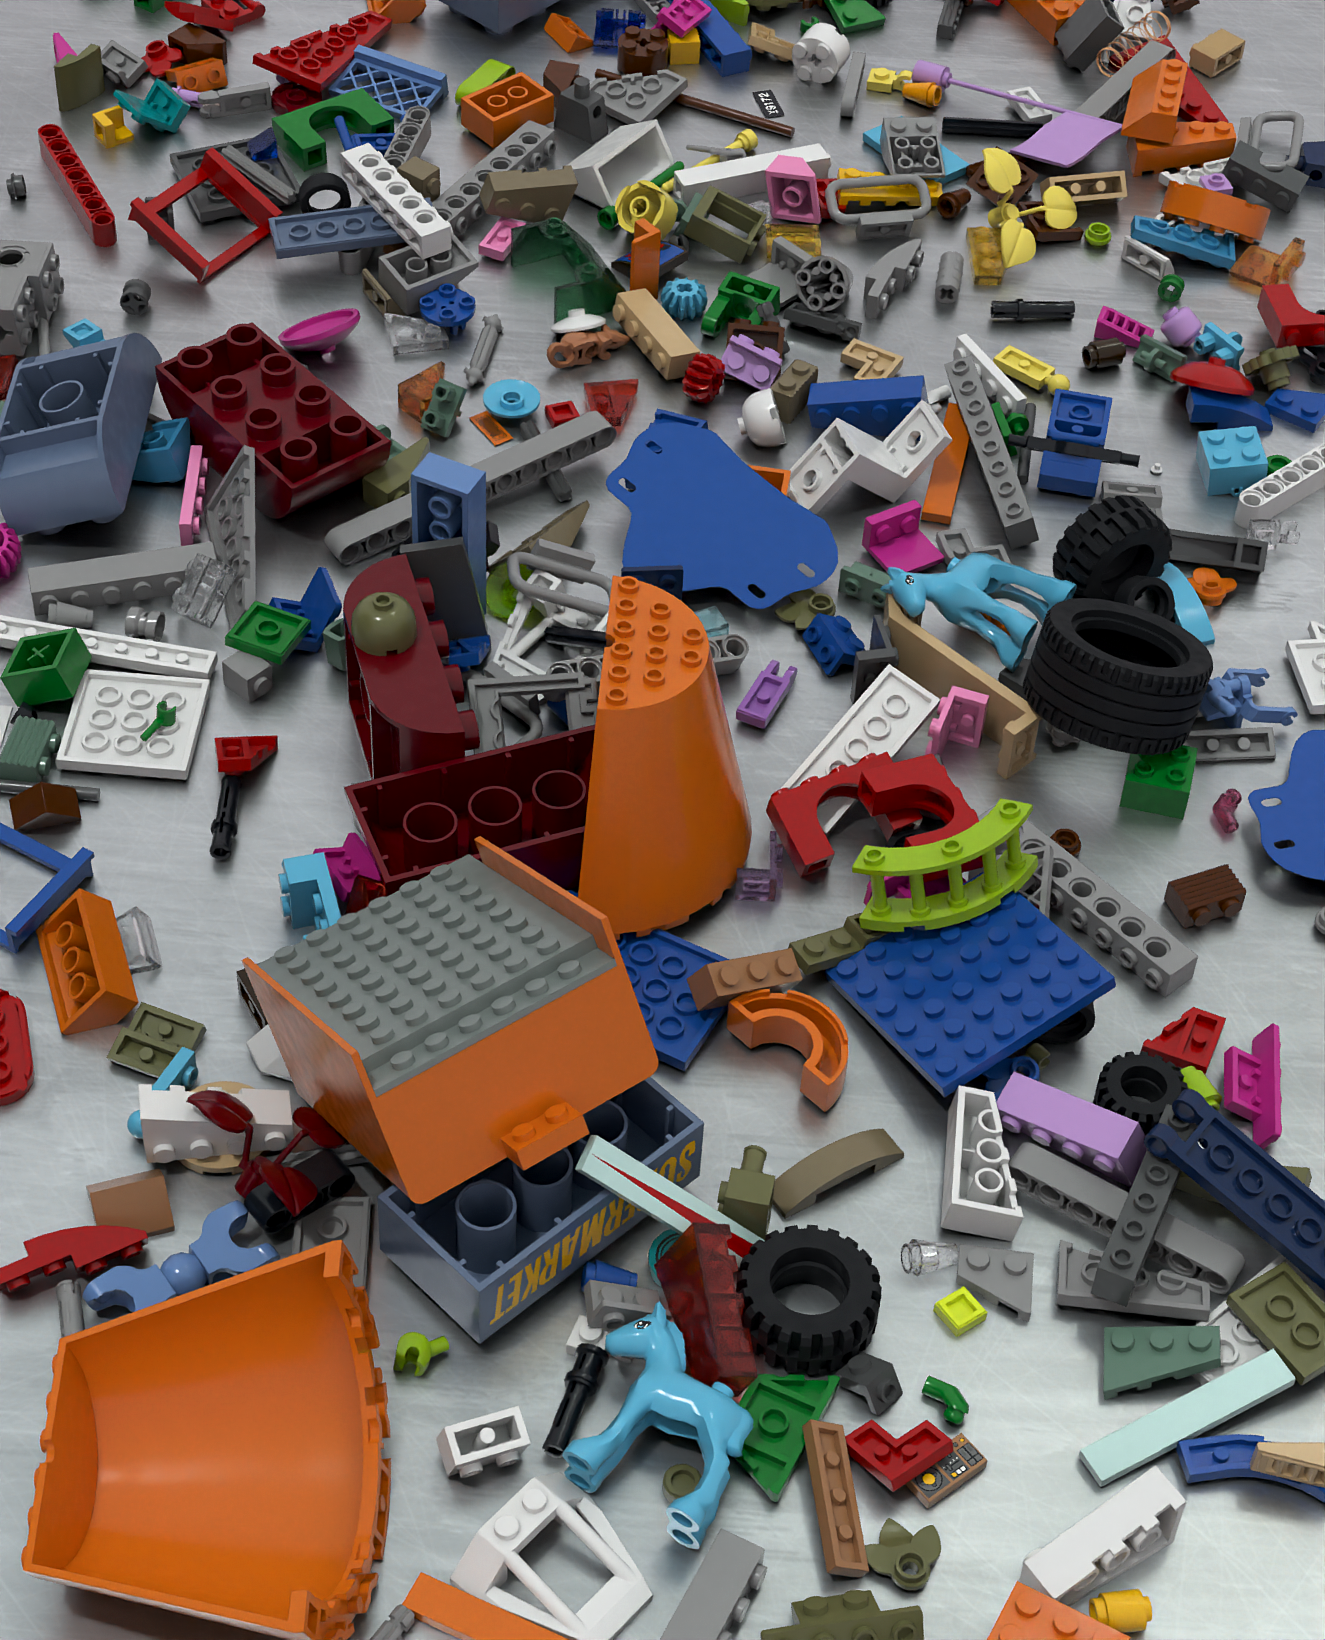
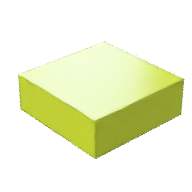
M964 1286L936 1302L933 1309L956 1337L985 1321L988 1313Z

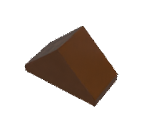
M39 782L9 799L14 830L18 832L81 821L76 789L73 787Z

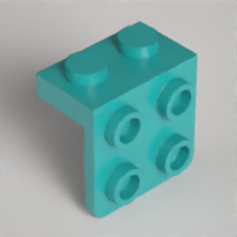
M156 78L144 100L119 90H115L113 93L119 100L118 105L132 113L131 118L142 125H145L146 122L150 123L152 127L161 132L168 130L176 133L191 107L165 81Z

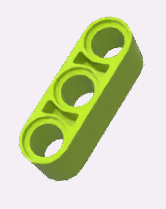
M489 59L459 85L455 94V103L461 106L462 97L515 75V68L497 60Z

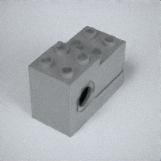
M0 240V355L23 356L27 345H30L32 342V333L34 328H37L39 325V318L49 321L52 312L57 309L58 297L64 292V279L59 275L60 258L58 254H55L54 245L51 242Z

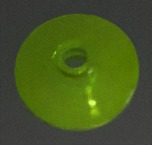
M507 561L494 568L486 579V604L495 615L504 619H509L517 604V597H513V592L516 589L510 583L508 577ZM519 564L521 577L527 581L534 570L527 569V565ZM532 606L530 612H532L535 609L534 606Z

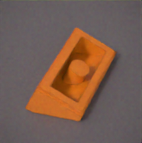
M556 13L550 14L544 30L566 52L572 53L594 45L593 40L569 17Z

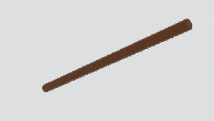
M599 68L595 72L596 79L605 77L607 81L622 79V76ZM682 93L672 101L791 138L795 132L794 127Z

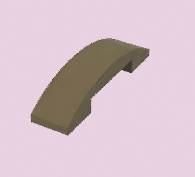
M883 1128L849 1135L815 1151L780 1175L775 1180L772 1203L786 1219L815 1204L817 1194L869 1167L875 1173L904 1158V1152Z

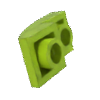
M709 0L727 21L740 26L747 25L750 8L746 0Z

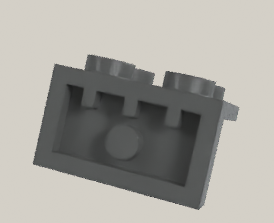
M881 615L873 616L869 650L857 651L855 653L850 695L853 705L888 664L893 667L899 664L898 650L891 645L890 629L888 625L884 626Z

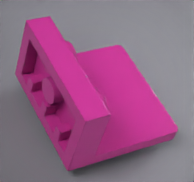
M673 0L668 8L663 7L656 16L658 22L651 30L656 28L662 29L666 37L667 29H671L679 37L683 38L708 18L712 9L701 0Z
M916 500L865 518L862 546L886 572L888 567H896L905 572L916 573L944 561V555L919 530L922 506Z

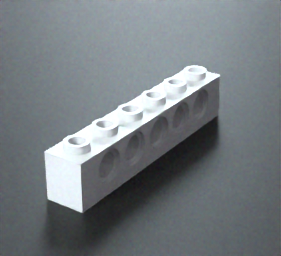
M369 143L340 153L342 176L422 259L452 249L451 237L453 236V229L451 224L445 221L438 214L435 207H431L424 200L422 194L417 192L410 185L409 181L404 179L397 172L396 168L383 158L381 152L376 151Z

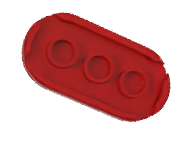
M0 989V1106H4L19 1100L30 1090L34 1081V1066L24 1003L17 996L15 998L9 995V991Z

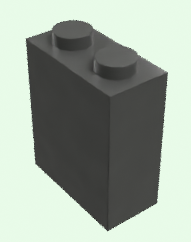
M1085 0L1055 33L1059 43L1057 47L1063 53V60L1070 68L1074 69L1076 67L1084 72L1096 59L1099 51L1107 47L1125 29L1113 2L1110 0Z

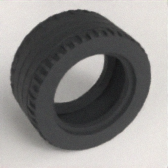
M1068 599L1055 604L1046 613L1023 681V692L1028 704L1039 716L1073 737L1119 752L1142 755L1164 754L1178 749L1188 739L1213 671V660L1207 647L1198 638L1181 626L1159 615L1127 604L1103 599Z

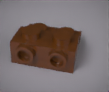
M734 319V323L728 322L726 348L732 335L738 337L739 334H742L754 341L753 345L762 350L765 347L775 350L780 354L779 358L782 359L785 327H779V323L773 321H763L762 325H753L751 320ZM781 368L774 382L781 376ZM725 374L724 381L740 382Z

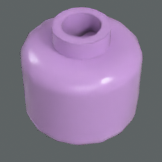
M1174 306L1162 316L1165 321L1161 324V332L1174 347L1183 346V348H1186L1195 342L1196 337L1201 335L1199 331L1202 328V324L1189 307L1185 306L1177 309Z

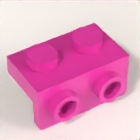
M348 833L342 847L314 850L313 854L324 852L334 891L343 902L368 901L377 898L383 882L367 846L356 833Z

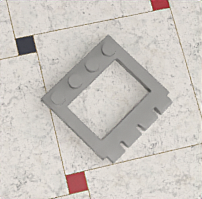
M584 672L467 680L469 709H473L480 737L479 749H473L474 754L506 747L501 697L565 692L569 731L596 723L597 705L587 706V703L598 702L596 678H584Z

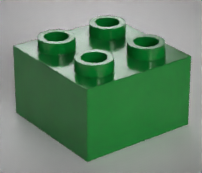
M76 627L22 637L19 639L0 679L17 707H20L23 701L33 706L55 700L64 701L74 697L92 655Z
M1182 745L1178 749L1164 754H1130L1119 807L1183 820L1190 795L1198 748Z

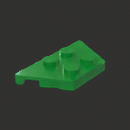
M755 1374L738 1404L751 1414L753 1429L744 1441L743 1456L735 1458L772 1501L776 1503L779 1501L806 1450L802 1426L811 1419L821 1421L839 1387L840 1377L828 1375L827 1380H805L804 1375L789 1374L785 1377H779L774 1374Z

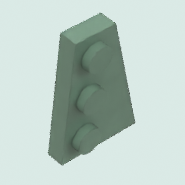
M1220 1326L1104 1327V1400L1118 1397L1117 1392L1137 1387L1139 1391L1152 1387L1151 1382L1168 1377H1173L1177 1380L1221 1367Z

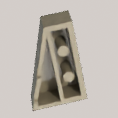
M571 165L563 166V169L547 170L544 167L538 168V171L524 173H522V170L488 172L479 196L486 214L560 228L578 186V181Z

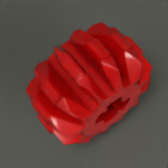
M696 354L693 360L688 362V368L685 370V377L682 380V383H684L683 392L691 400L699 403L712 402L715 395L719 394L720 387L723 386L725 364L711 354Z

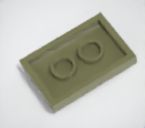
M1286 1262L1279 1264L1228 1295L1226 1304L1268 1350L1274 1349L1301 1386L1325 1372V1303Z

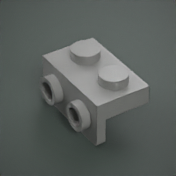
M113 40L101 51L103 73L115 85L120 83L129 89L149 67L143 59Z

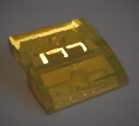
M765 224V227H767L764 232L767 258H771L773 239L779 236L787 239L813 257L821 256L818 225Z

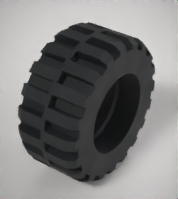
M1116 495L1115 498L1108 497L1102 499V503H1094L1088 507V511L1084 514L1080 513L1075 518L1076 521L1072 526H1068L1064 531V537L1059 539L1056 545L1057 552L1053 554L1054 577L1077 585L1072 597L1073 599L1091 598L1114 602L1120 585L1128 578L1136 575L1160 577L1162 575L1164 565L1170 559L1169 551H1172L1171 532L1166 524L1143 501L1134 496ZM1143 587L1137 593L1134 600L1137 601L1139 598L1143 596L1142 593L1147 589L1150 590V588Z
M794 1225L785 1227V1232L782 1233L775 1230L765 1235V1242L758 1240L750 1247L749 1254L743 1257L739 1273L737 1274L734 1317L738 1323V1332L741 1338L745 1341L749 1340L748 1348L755 1355H765V1362L774 1367L778 1364L785 1366V1371L796 1373L798 1369L807 1370V1374H819V1370L824 1368L827 1369V1372L840 1369L842 1361L847 1364L852 1357L859 1354V1351L866 1350L871 1342L872 1334L875 1333L882 1287L879 1284L880 1275L878 1269L871 1265L872 1258L864 1249L859 1251L858 1243L847 1236L844 1239L839 1236V1231L828 1228V1231L819 1230L818 1225H807V1228L798 1229V1226ZM811 1284L830 1292L839 1301L840 1305L823 1314H802L784 1306L774 1294L790 1285Z

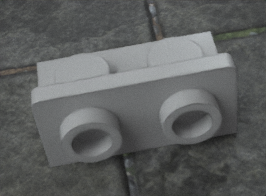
M589 1280L583 1288L588 1326L602 1328L610 1332L630 1322L646 1317L648 1314H652L655 1304L660 1301L658 1290ZM665 1309L666 1318L670 1321L672 1319L671 1310Z

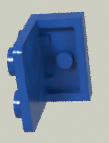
M318 567L301 601L272 597L269 603L272 607L311 620V629L294 649L318 652L324 641V629L334 622L342 609V603L337 595L333 581L327 568Z

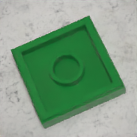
M255 601L225 636V645L282 665L311 629V620Z

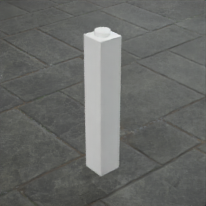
M817 143L674 171L673 194L676 199L683 200L689 206L695 193L698 192L704 195L710 185L734 198L767 192L765 170L778 155L803 158L816 174V179H827L828 171L832 164L829 153H826L821 144Z

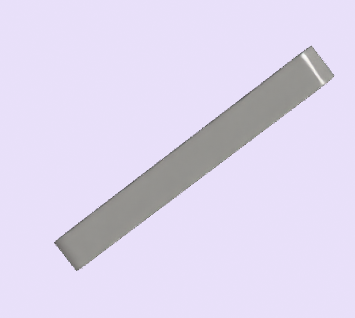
M413 106L407 110L383 157L390 165L396 168L397 172L399 166L414 156L421 157L431 137V119L428 108ZM362 197V199H361V201H360L358 207H359V206L370 205V204ZM375 247L338 251L341 272L351 276L360 274Z

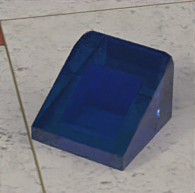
M272 127L247 142L251 160L256 161L278 157L277 141Z

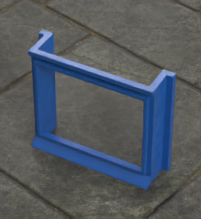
M0 823V843L58 872L5 927L6 931L0 929V946L16 954L19 951L18 947L84 878L93 876L91 860L95 856L94 852L82 847L71 859Z

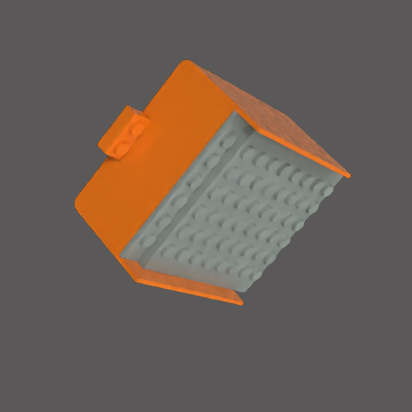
M481 836L474 840L482 862L468 854L448 865L437 866L424 878L418 881H409L403 884L399 891L387 897H379L372 900L368 907L357 913L343 915L336 924L326 929H319L309 933L305 940L293 946L280 948L274 953V956L259 964H255L248 957L241 960L298 1095L416 1204H424L507 1157L524 1171L590 1134L583 1114L649 1078L656 1072L659 1064L658 1056L608 917Z

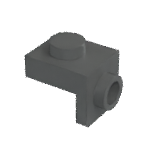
M860 1352L852 1357L844 1367L835 1373L836 1376L840 1377L839 1386L865 1396L871 1412L876 1415H880L903 1394L893 1364L864 1352Z

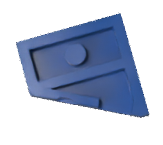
M1277 388L1264 405L1269 410L1270 415L1312 433H1315L1325 421V394Z
M490 635L449 641V658L441 659L444 666L458 664L460 672L468 671L470 666L480 664L491 649Z

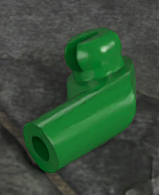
M930 1375L927 1377L922 1394L947 1405L943 1413L944 1419L958 1425L963 1423L965 1413L968 1414L969 1405L959 1389Z

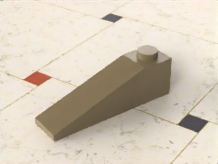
M586 500L542 527V530L522 541V545L513 551H508L489 565L488 572L510 582L507 571L508 557L515 552L530 553L538 538L571 547L590 507L589 502ZM519 564L521 577L527 581L534 570L527 569V565Z

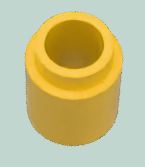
M1139 1589L1099 1593L1097 1598H1090L1089 1617L1121 1633L1144 1631L1147 1622L1152 1620V1607L1149 1597L1143 1596Z

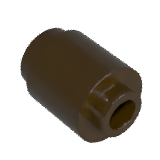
M1117 337L1090 342L1088 346H1084L1082 349L1084 365L1094 370L1120 365L1126 356L1125 345Z

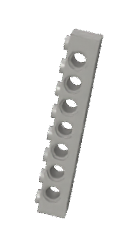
M528 120L432 202L438 214L451 224L453 234L456 237L463 234L467 228L485 214L479 194L488 172L522 170V173L534 171L548 157L554 154L556 150L555 130Z
M969 355L944 364L951 390L1011 550L1038 541L1039 537L1032 513L972 356Z
M995 806L979 815L978 820L983 819ZM1026 820L1019 828L1021 850L1051 845L1054 851L1050 907L1058 910L1075 927L1080 928L1095 940L1097 945L1106 949L1124 967L1133 971L1150 988L1155 989L1163 997H1167L1193 978L1198 959L1197 954L1030 821ZM1006 841L995 848L996 855L1003 854L1005 849H1007ZM1043 858L1038 859V865L1043 862ZM1035 881L1029 889L1035 892L1041 887V884Z

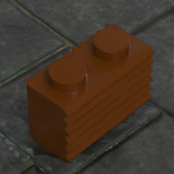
M1224 864L1169 881L1164 901L1183 928L1187 929L1189 926L1193 927L1194 925L1203 926L1218 917H1232L1242 909L1246 888L1239 882V878H1236L1232 869H1229V865Z

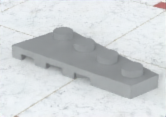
M1060 1240L1057 1305L1200 1321L1209 1320L1210 1283L1163 1269L1159 1273L1147 1271L1143 1267L1128 1305L1125 1307L1091 1294L1097 1267L1104 1252L1090 1249L1089 1253L1072 1249L1073 1243Z

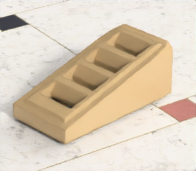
M1258 1442L1250 1460V1469L1325 1488V1443Z

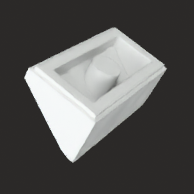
M1129 235L1125 236L1122 259L1160 281L1164 276L1175 273L1169 258L1131 238Z

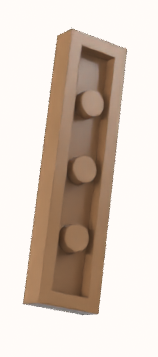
M811 1419L802 1426L827 1573L861 1578L869 1572L844 1428L840 1424Z

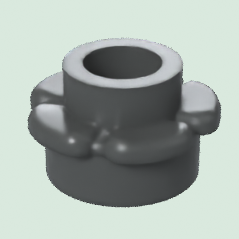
M12 173L11 179L6 180L9 196L14 195L15 199L18 200V197L27 196L23 175H14Z

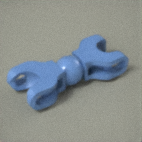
M236 1200L207 1215L202 1226V1234L198 1240L189 1245V1253L180 1252L170 1255L163 1262L160 1269L157 1264L147 1269L116 1266L92 1280L86 1286L82 1297L93 1310L99 1311L113 1305L127 1307L131 1312H135L202 1288L204 1285L207 1286L280 1260V1255L268 1243L247 1249L238 1247L232 1242L231 1238L245 1227L248 1218L247 1208L241 1201Z

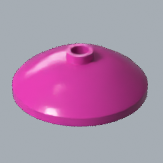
M353 308L327 312L289 327L278 336L280 344L288 349L301 352L319 351L320 354H326L336 349L335 345L350 335L357 326L361 316L359 311Z

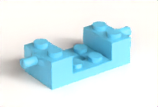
M324 852L283 859L282 868L284 873L278 874L281 893L286 894V896L280 897L283 916H290L292 928L315 926V930H319L336 924L341 914Z

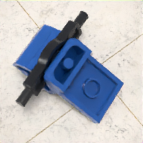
M1056 389L1046 439L1009 434L1007 446L1043 452L1037 488L1095 497L1101 462L1138 468L1140 455L1104 449L1113 398Z

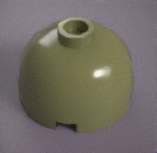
M376 592L364 597L355 607L351 618V631L355 645L367 654L376 656H387V651L396 649L397 654L406 651L413 645L417 637L416 616L411 605L405 598L391 592Z

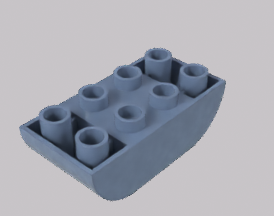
M131 333L122 337L49 354L32 356L22 359L16 365L0 416V509L8 528L14 529L17 536L37 531L41 535H51L59 532L66 525L93 520L96 523H107L117 518L121 513H124L157 383L155 366L162 363V357L155 346L142 334Z

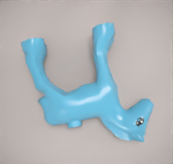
M973 552L962 560L954 557L950 561L946 573H909L900 568L888 567L887 573L892 580H889V583L883 585L880 590L893 594L894 599L912 617L923 613L925 610V600L932 602L948 622L973 631L987 640L996 649L1001 663L1013 673L1027 652V646L1035 633L1038 621L1043 625L1048 610L1059 602L1072 599L1077 585L1067 580L1036 574L1021 566L1001 561L987 553ZM1011 584L1026 587L1041 595L1045 599V601L1035 596H1032L1012 586ZM995 599H1009L1022 604L1036 616L1038 621ZM980 612L998 620L1005 626L1010 635L985 619Z
M659 1301L655 1304L652 1314L630 1322L606 1335L605 1350L613 1357L644 1359L646 1361L645 1369L630 1386L618 1415L607 1429L596 1436L573 1440L563 1451L562 1456L569 1464L564 1474L567 1479L572 1481L581 1490L590 1494L597 1491L603 1480L626 1454L636 1437L648 1426L653 1425L667 1434L697 1440L705 1463L703 1476L694 1491L673 1500L666 1508V1514L669 1519L666 1528L671 1537L678 1543L690 1549H699L706 1536V1529L715 1519L720 1497L730 1479L728 1471L730 1461L727 1455L732 1457L743 1456V1444L753 1429V1418L748 1410L739 1406L732 1399L734 1393L727 1385L721 1382H714L712 1387L684 1373L686 1370V1354L684 1353L686 1349L684 1348L685 1340L683 1339V1333L680 1332L674 1322L667 1320L666 1310Z

